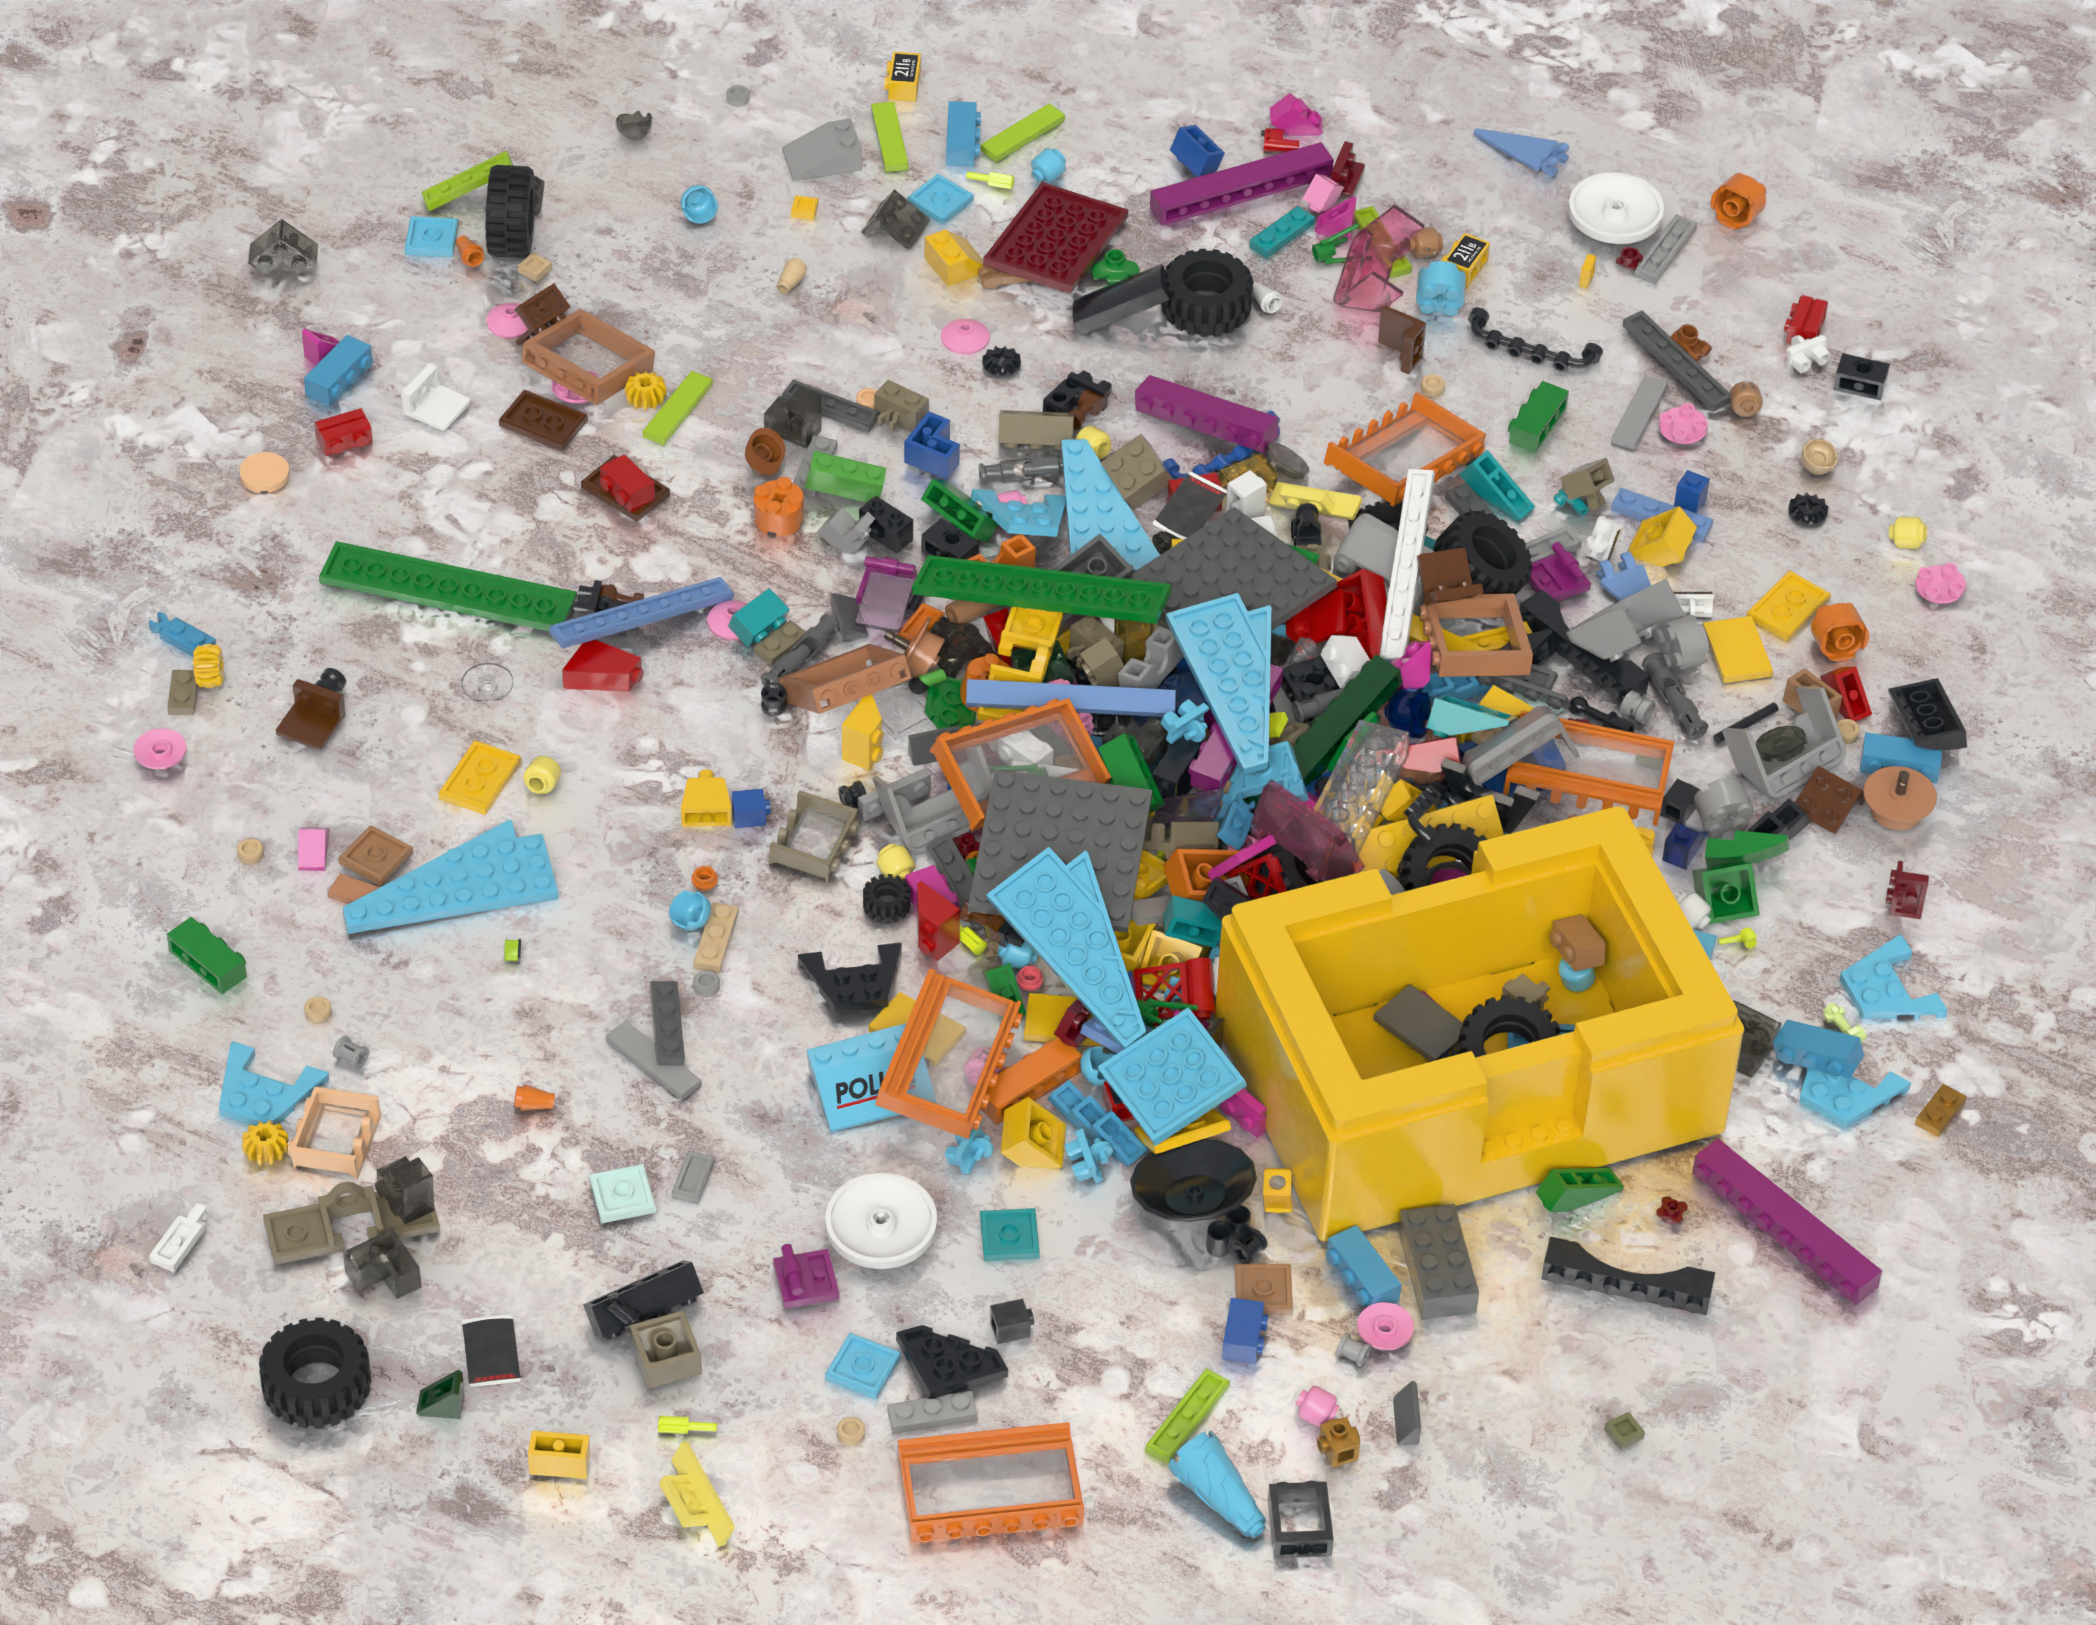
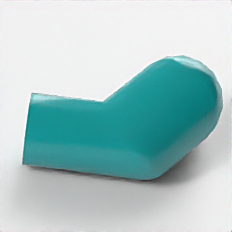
M1563 489L1558 490L1559 493L1553 497L1559 506H1563L1568 502L1580 517L1585 516L1589 512V507L1581 497L1569 500Z

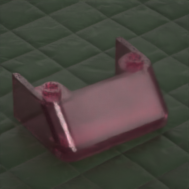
M1393 205L1359 231L1351 242L1333 296V302L1340 307L1372 312H1381V308L1384 305L1390 307L1404 293L1388 281L1394 261L1399 257L1403 258L1409 251V240L1423 230L1425 225L1397 205Z
M1271 779L1263 787L1250 823L1253 828L1251 833L1258 840L1268 835H1273L1278 844L1305 863L1308 867L1306 870L1307 874L1317 882L1320 879L1325 882L1360 873L1365 865L1346 835L1337 825Z

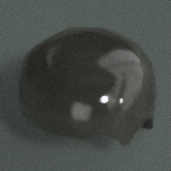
M636 111L633 115L620 114L615 121L616 129L622 136L628 139H642L650 132L653 117L651 113H647L646 117H643L640 111Z

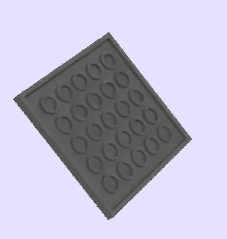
M1235 507L1135 571L1129 578L1171 584L1172 593L1160 616L1165 621L1166 613L1238 593L1247 611L1271 606V631L1337 587V580Z
M995 769L968 911L1002 916L987 900L986 894L1046 848L1050 847L1065 865L1086 850L1089 854L1113 931L1128 933L1153 790Z

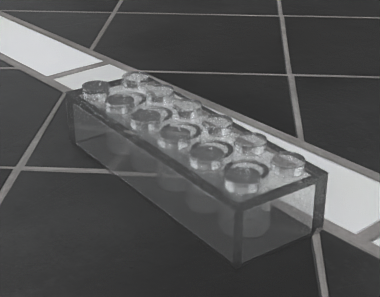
M1359 720L1305 824L1306 849L1356 861L1409 756V732Z

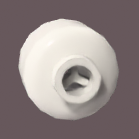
M1685 892L1676 900L1693 930L1698 928L1701 931L1711 921L1708 917L1711 907L1697 893L1687 894Z

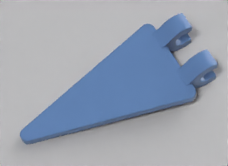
M1479 128L1474 129V136L1534 171L1541 169L1550 177H1554L1557 174L1558 168H1555L1558 162L1565 163L1569 159V155L1565 154L1569 150V145L1566 143L1558 144V141Z
M1629 551L1620 554L1622 562L1618 563V567L1621 572L1614 573L1613 566L1608 559L1598 563L1601 570H1598L1596 574L1601 580L1600 585L1619 601L1651 586L1644 566H1636L1634 557Z

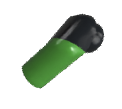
M938 669L912 678L908 683V687L913 694H922L932 685L946 681V674L943 669Z

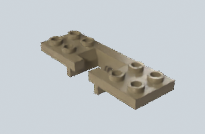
M428 1181L374 1192L373 1186L362 1187L354 1182H342L337 1184L327 1195L317 1197L318 1204L263 1215L274 1265L345 1251L342 1233L333 1235L330 1219L372 1211L375 1226L366 1228L370 1245L440 1231V1224ZM345 1193H352L348 1196L341 1197V1195Z

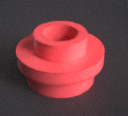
M1025 966L1018 972L1016 982L1021 989L1034 991L1042 986L1043 975L1037 967Z

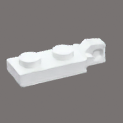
M197 1203L189 1215H178L149 1256L150 1263L175 1272L206 1228L205 1221L209 1217L206 1210L207 1207Z

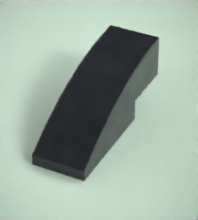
M1788 798L1773 813L1766 812L1747 832L1788 835L1790 840L1804 829L1810 821L1807 813Z

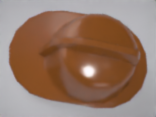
M759 428L752 433L746 445L744 454L746 461L756 472L767 476L774 475L779 470L785 456V443L782 437L774 430Z

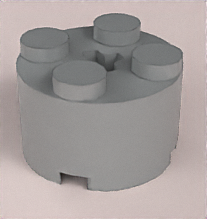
M1694 615L1660 624L1659 629L1653 632L1654 640L1659 645L1660 652L1664 658L1663 662L1673 672L1703 665L1708 660V658L1704 659L1705 653L1709 652L1708 638L1702 624L1697 625L1694 620L1697 618Z
M1735 778L1718 779L1709 783V789L1703 793L1701 789L1696 793L1694 805L1710 837H1718L1723 832L1730 830L1735 832V830L1744 831L1748 828L1747 822L1752 818L1754 809L1741 781L1738 783Z

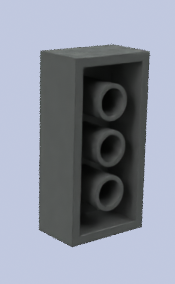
M1098 534L1052 569L1129 579L1133 574V568L1101 534ZM1064 613L1057 638L1067 632L1072 624L1087 615Z
M1455 1204L1401 1210L1398 1234L1421 1320L1477 1313L1479 1290Z

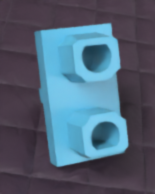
M1188 699L1178 709V713L1182 717L1179 718L1173 711L1167 712L1161 721L1162 726L1168 731L1166 740L1170 744L1183 736L1186 740L1191 739L1197 743L1204 740L1207 724L1204 722L1203 716L1209 710V707L1205 703L1197 706Z
M979 1125L978 1130L972 1129L969 1139L955 1135L959 1146H948L945 1151V1157L948 1164L958 1165L962 1174L969 1175L977 1160L991 1157L994 1146L990 1143V1136L986 1135Z
M1083 1128L1075 1131L1077 1139L1065 1144V1148L1071 1161L1081 1157L1085 1159L1072 1165L1077 1180L1080 1182L1093 1177L1096 1184L1104 1181L1097 1161H1100L1101 1164L1108 1162V1157L1113 1153L1112 1145L1107 1141H1102L1101 1138L1094 1139V1144L1092 1145L1090 1140L1086 1138Z

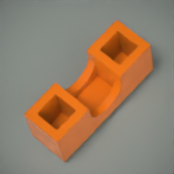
M1018 534L1001 543L998 556L990 563L1035 568L1036 548L1023 534ZM980 553L967 559L988 562Z

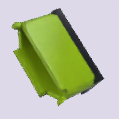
M505 939L504 961H518V964H520L521 939Z

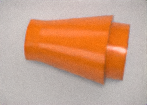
M460 236L456 240V246L463 263L471 267L480 265L484 259L483 248L471 241L467 236Z
M526 1084L517 1086L514 1108H520V1111L553 1110L555 1093H549Z

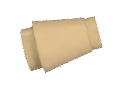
M792 258L785 263L776 285L781 293L788 294L806 276L807 266L805 263L797 258Z

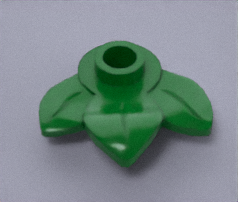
M1111 249L1103 257V261L1093 266L1092 277L1093 279H1106L1107 283L1111 285L1128 278V276L1140 273V269L1137 263L1127 260L1121 250Z

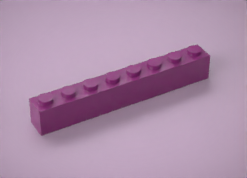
M1319 142L1151 190L1150 209L1160 225L1164 226L1310 184L1316 174L1331 178L1334 159L1323 143Z
M1719 1138L1695 1155L1692 1172L1700 1181L1705 1182L1714 1189L1718 1196L1730 1202L1739 1213L1746 1215L1760 1230L1773 1237L1781 1247L1794 1254L1802 1264L1810 1267L1823 1281L1828 1282L1837 1289L1844 1298L1857 1305L1879 1288L1882 1270Z

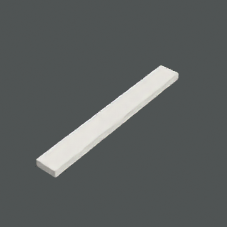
M1408 469L1380 648V657L1389 662L1406 653L1405 648L1409 642L1419 578L1417 555L1423 553L1435 476L1433 470Z

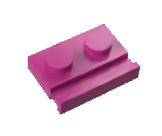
M1244 1088L1219 1104L1223 1113L1236 1120L1246 1132H1250L1256 1138L1265 1133L1266 1115L1264 1112L1267 1111V1108Z

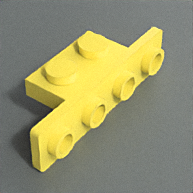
M1282 482L1276 483L1269 499L1271 506L1296 510L1302 504L1311 503L1316 505L1318 513L1321 515L1350 520L1355 519L1363 501L1361 496Z
M681 1442L672 1458V1463L679 1475L663 1476L659 1485L682 1527L707 1525L717 1545L725 1546L735 1529L733 1521L725 1510L689 1443Z

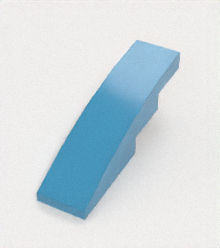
M1438 672L1430 675V681L1413 698L1428 697L1430 707H1432L1434 699L1446 694L1466 700L1486 694L1493 685L1485 686L1479 683L1475 676L1439 677Z
M1070 1080L1049 1095L1047 1100L1078 1130L1083 1128L1088 1139L1093 1142L1094 1139L1101 1138L1102 1141L1109 1142L1113 1148L1111 1156L1125 1166H1131L1148 1152L1144 1144L1112 1110L1107 1113L1091 1095L1086 1098Z

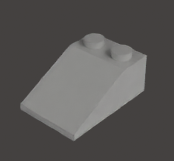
M851 118L827 122L782 147L793 181L862 170V148Z

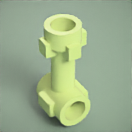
M1831 1003L1825 1007L1823 1014L1827 1023H1835L1842 1033L1860 1037L1861 1044L1863 1043V1040L1866 1039L1864 1029L1860 1025L1851 1027L1843 1017L1845 1010L1842 1006L1838 1007L1836 1003Z

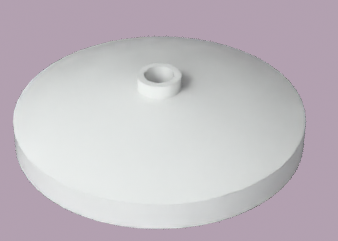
M1600 173L1582 180L1574 187L1569 198L1568 212L1573 224L1585 235L1601 242L1628 244L1644 240L1657 231L1662 223L1664 203L1659 192L1643 179L1624 173Z
M890 1173L866 1174L846 1182L832 1195L825 1212L826 1234L833 1248L842 1257L854 1264L873 1269L895 1268L916 1260L930 1247L937 1230V1211L930 1195L916 1182Z

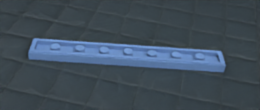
M721 577L554 624L550 626L549 633L560 647L564 649L732 600L734 592Z
M967 679L966 707L1025 710L1034 705L1037 707L1044 706L1053 699L1060 701L1069 698L1076 712L1163 717L1169 711L1175 713L1176 690Z

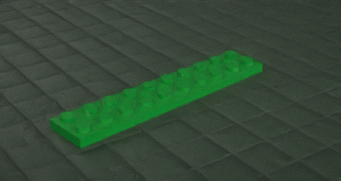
M338 541L335 542L319 575L321 584L549 631L551 625L568 621L575 601H577L576 591Z
M931 555L927 556L912 585L913 595L1153 624L1158 623L1172 593L1171 584Z

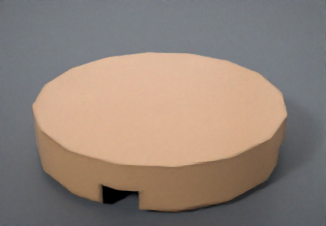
M262 452L253 454L241 463L239 469L241 483L246 489L255 493H261V491H267V493L275 492L281 489L289 480L288 462L282 456L275 453Z

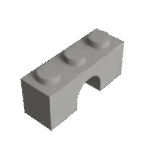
M1161 626L1157 627L1145 641L1146 656L1144 661L1131 658L1118 673L1120 687L1156 689L1184 657L1170 629Z

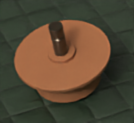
M930 617L926 619L915 638H912L911 641L895 634L890 629L887 630L883 637L905 650L903 654H905L912 678L926 674L929 668L933 670L940 659V656L937 654L945 638L927 631Z
M1891 766L1879 769L1868 777L1863 789L1865 802L1871 809L1873 818L1880 825L1892 830H1907L1915 827L1921 819L1933 811L1937 801V793L1932 782L1922 773L1907 767Z

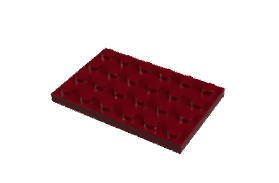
M1041 182L983 257V265L1071 294L1128 218L1129 209Z

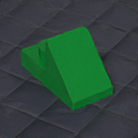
M1005 963L983 971L989 992L1014 1002L1021 1001L1018 1012L1025 1015L1026 1011L1011 963ZM996 1015L997 1018H998V1020H999L1000 1023H1001L1002 1020H1003V1017Z

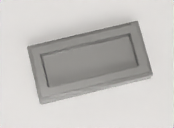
M688 1150L671 1193L672 1199L699 1204L715 1163V1156Z

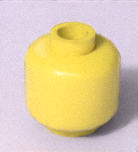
M1087 426L1077 434L1076 439H1087L1099 460H1102L1110 453V436L1095 426Z
M1900 516L1895 520L1894 525H1890L1889 538L1894 541L1895 546L1899 549H1918L1927 540V525L1919 517Z
M536 757L530 762L524 772V783L530 791L536 794H548L559 782L561 768L550 757Z
M896 844L884 847L878 853L879 858L876 862L878 869L884 874V878H888V874H893V879L899 876L901 877V882L905 880V875L914 871L916 866L906 847Z

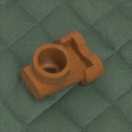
M1684 324L1671 335V338L1696 362L1702 357L1707 356L1712 350V346L1705 340L1701 341L1697 338L1698 330L1693 325Z

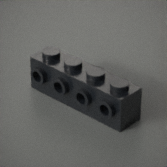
M682 1260L585 1303L583 1306L594 1335L610 1340L622 1334L621 1330L625 1329L623 1323L606 1310V1306L609 1305V1301L614 1296H620L633 1310L638 1309L640 1311L638 1318L646 1321V1319L654 1315L658 1318L671 1313V1308L679 1304L681 1306L692 1304L697 1301L696 1297L704 1292L693 1263Z

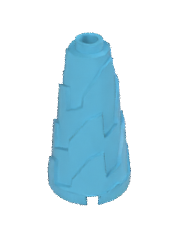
M1209 1431V1437L1205 1432L1195 1436L1176 1452L1181 1459L1176 1463L1172 1458L1168 1465L1169 1470L1210 1508L1233 1524L1245 1537L1251 1536L1255 1538L1259 1536L1266 1528L1264 1525L1266 1519L1255 1504L1256 1501L1243 1483L1241 1475L1226 1454L1219 1438L1212 1431Z

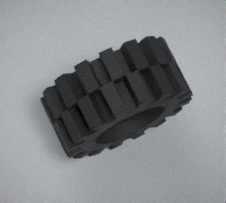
M880 874L878 880L874 876L871 878V883L869 881L866 882L865 888H863V908L865 914H869L871 920L876 917V922L881 923L883 919L886 920V924H890V920L893 919L896 923L899 922V916L904 919L906 913H909L911 889L910 886H907L905 880L901 882V877L896 876L893 879V874H888V878H884V874ZM881 896H892L895 897L896 900L891 902H883L878 900L877 898Z

